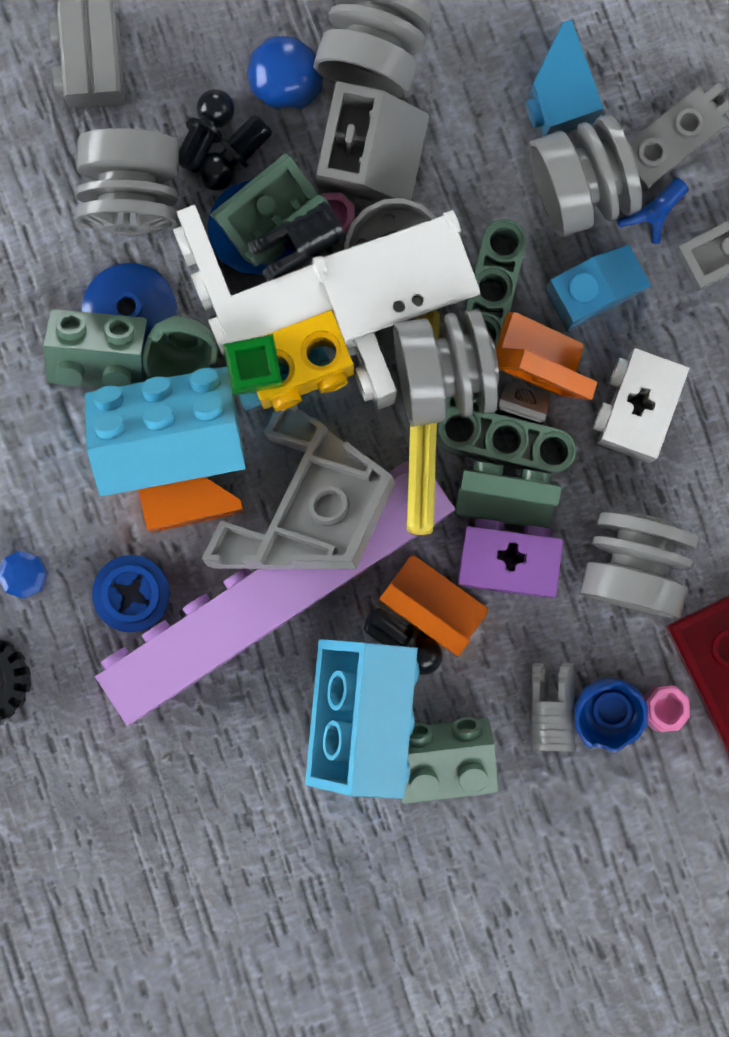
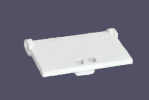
M453 210L443 213L441 217L323 257L321 255L312 258L313 270L316 272L320 284H324L345 342L390 327L394 323L404 322L481 294L460 238L462 230Z

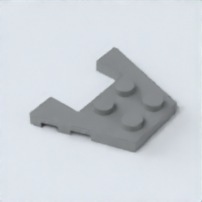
M297 405L282 411H274L264 431L268 441L305 452L266 534H260L220 520L202 560L208 567L214 569H357L396 485L393 476L350 443L343 442L331 433L323 423L315 417L311 418Z

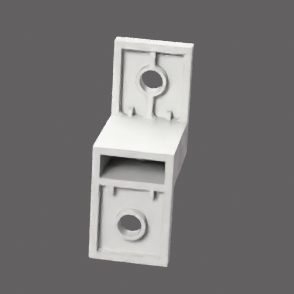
M192 205L176 211L182 226L173 229L187 266L197 264L199 271L191 274V277L205 311L214 308L217 317L208 321L222 355L225 354L223 344L265 336L329 310L333 312L324 284H320L317 274L313 270V264L231 296L196 206ZM374 332L345 342L350 357L355 355L359 367L354 368L356 373L354 376L364 402L373 399L377 410L395 404L397 390Z

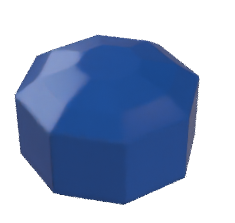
M20 550L3 558L0 567V583L5 593L27 599L43 591L49 573L41 557Z

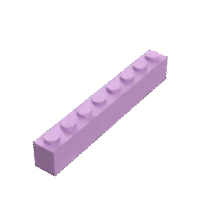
M409 460L389 472L393 476L396 485L357 569H257L253 573L249 569H241L223 582L227 588L226 591L212 600L207 593L203 594L183 608L187 616L171 627L167 620H164L145 632L142 637L146 643L133 652L129 653L127 648L123 647L104 659L101 664L105 670L96 675L95 678L126 726L134 724L419 536L408 533L406 529ZM436 479L434 525L455 511L454 506Z

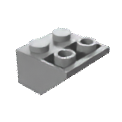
M336 81L316 172L317 189L374 201L405 198L412 201L430 114L383 90Z

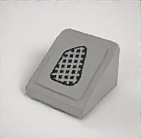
M507 380L504 383L495 412L499 415L542 425L547 416L550 395L546 392Z

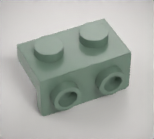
M283 154L210 215L241 256L256 267L261 263L267 265L279 258L286 250L284 244L288 241L284 239L267 251L254 255L246 243L287 221L291 222L294 218L305 215L307 211L318 208V205L324 201L328 204L329 202L315 191L290 155Z
M52 310L43 343L47 382L65 386L99 388L105 386L119 387L145 382L142 355L147 320L143 317Z
M475 460L473 468L462 466L455 512L458 515L522 526L550 527L553 507L559 505L562 488L558 482L551 481L552 473L523 468L522 476L502 473L504 465Z
M463 717L456 721L445 723H414L408 749L410 776L405 785L404 799H401L402 804L498 793L495 744L488 718Z

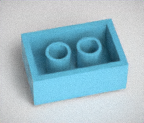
M228 366L216 369L201 368L193 373L167 378L153 377L145 382L119 387L105 386L96 391L85 393L86 450L99 496L246 469L235 396L232 392Z
M319 639L305 786L348 796L404 799L405 785L410 776V765L408 762L409 738L415 723L412 705L414 685L419 676L418 648Z

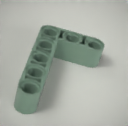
M510 219L494 221L487 227L481 241L474 269L478 286L487 281L497 282L504 290V297L497 302H489L480 294L467 299L465 311L479 309L482 313L486 328L492 333L495 349L506 314L511 310L526 247V235L523 228L517 222ZM499 235L509 237L514 242L515 251L509 255H499L491 248L490 240ZM463 319L460 327L462 334H464ZM472 395V415L463 418L456 407L454 398H446V417L443 422L437 423L436 438L439 445L447 452L480 461L501 464L505 467L522 471L525 468L552 473V476L561 474L573 463L576 457L575 442L563 430L495 413L482 415L474 395ZM455 418L465 420L470 425L471 437L464 442L452 441L445 432L446 423ZM499 430L511 431L518 441L517 450L510 454L499 452L493 445V434ZM554 441L560 444L564 451V459L561 464L550 465L545 463L540 455V446L543 442Z

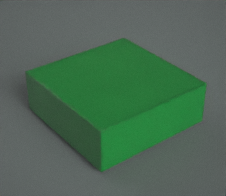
M273 334L223 344L234 396L283 386Z

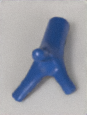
M674 178L651 203L640 209L639 212L619 218L617 220L618 226L622 228L647 221L652 226L651 242L659 244L661 242V230L664 221L671 209L689 191L688 186L681 179Z

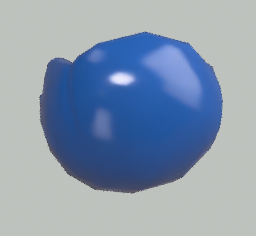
M276 36L265 40L250 56L246 75L251 91L264 104L274 109L288 107L303 109L307 107L321 92L323 77L313 67L316 53L295 37Z
M601 678L586 685L575 701V729L588 748L597 747L613 753L617 752L626 745H630L638 740L647 727V702L634 684L618 678Z

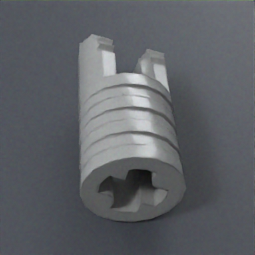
M532 663L531 751H575V663H563L560 667L558 674V702H548L547 667L544 663Z

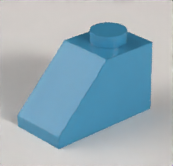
M572 19L562 23L533 82L529 95L530 99L525 101L531 125L533 128L540 127L543 136L560 130L565 133L577 129L578 124L583 122L593 124L604 110Z
M628 244L594 256L552 278L545 292L568 332L647 290L652 285Z

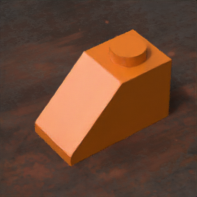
M206 477L138 489L146 528L151 533L245 513L244 503L239 498Z

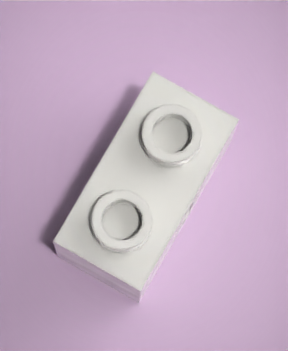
M637 348L631 351L627 359L619 357L609 382L610 385L616 387L611 404L602 403L593 426L594 430L600 431L596 444L647 463L655 461L659 456L690 368ZM637 394L643 396L642 405L648 407L638 416L632 414L634 405L627 402V400L633 399Z

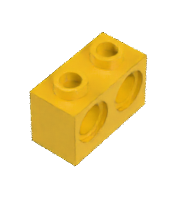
M332 310L270 333L274 337L279 364L285 365L290 371L288 377L283 381L282 387L257 391V395L263 410L273 406L274 411H282L299 404L302 401L301 395L316 389H319L322 394L329 393L348 384L347 377L355 375L354 365ZM318 346H328L335 351L336 356L330 364L317 366L309 361L310 352Z

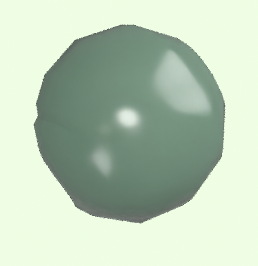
M171 316L155 324L149 332L142 355V365L149 379L153 377H173L193 373L201 368H212L217 361L218 344L212 330L197 319Z

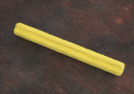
M437 310L414 318V320L427 318L433 328L436 339H439L440 314ZM437 423L415 427L410 425L406 529L408 533L413 535H429L433 531Z

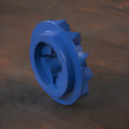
M126 555L111 560L99 571L93 584L92 599L97 614L108 626L118 631L134 633L153 627L166 613L171 592L165 573L154 562L141 556ZM142 575L139 592L145 596V599L150 601L149 605L133 602L129 608L126 607L124 612L121 613L125 596L119 592V589L113 587L114 583L131 586Z

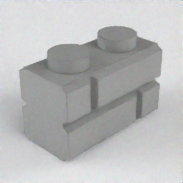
M64 0L56 3L58 18L49 19L52 47H60L61 65H53V81L56 94H63L69 108L73 109L95 107L96 105H123L126 103L119 11L115 0Z

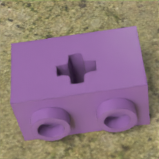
M476 519L475 527L466 526L464 528L456 586L549 599L556 598L564 539L552 538L553 529L524 526L523 534L504 531L505 523L485 519ZM508 545L514 546V553L516 555L523 556L522 563L514 565L511 571L505 570L506 564L504 561L497 560V554L506 551Z

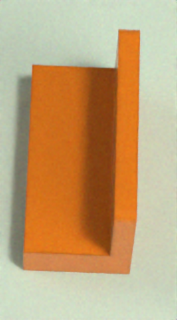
M508 312L495 349L498 369L562 398L593 399L598 382L576 372L584 349L583 343L517 312Z
M414 555L408 558L378 600L456 657H459L470 642V637L488 613L486 606Z

